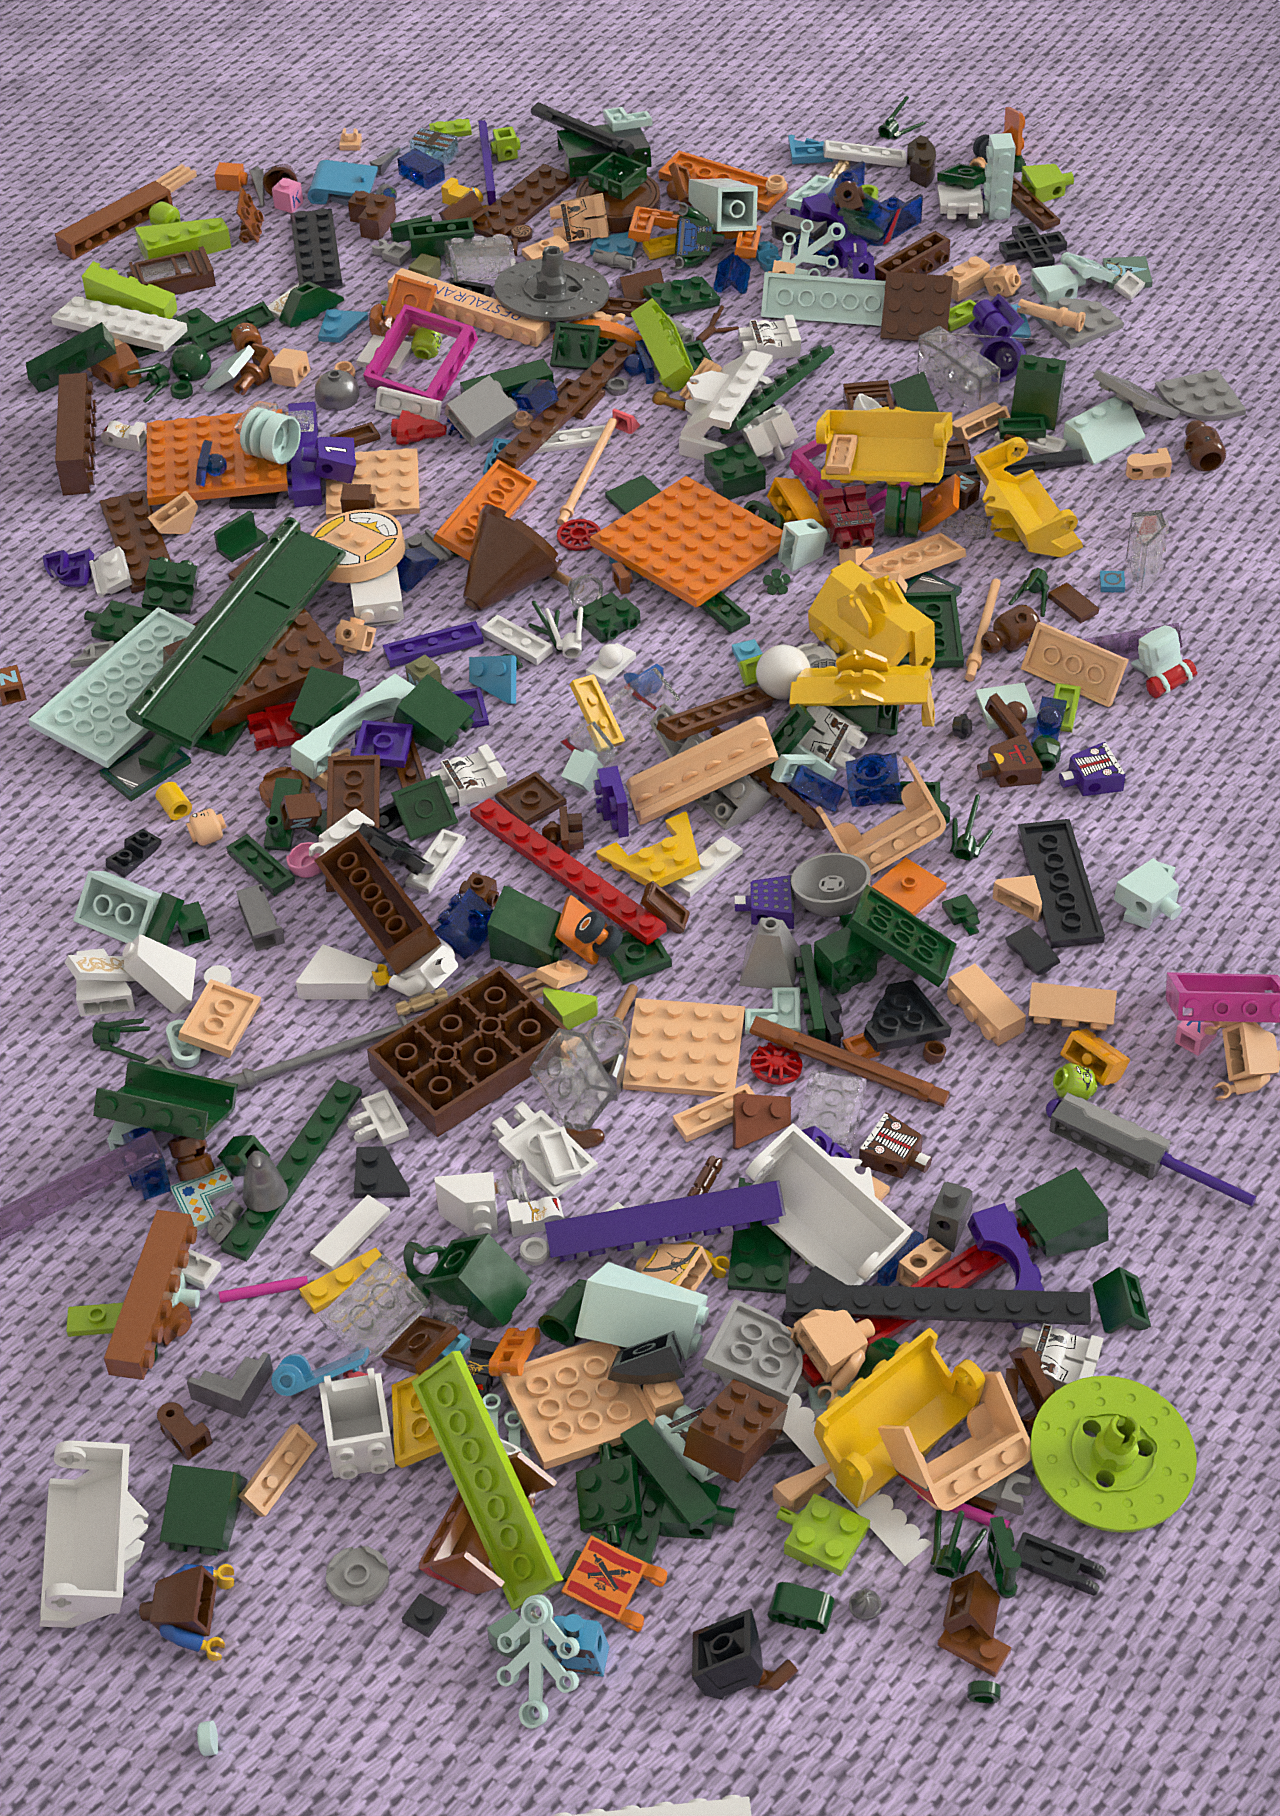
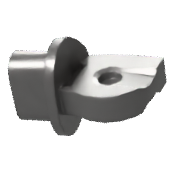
M233 1199L224 1209L222 1207L218 1209L220 1213L209 1221L207 1227L209 1235L219 1245L223 1244L237 1224V1218L244 1210Z

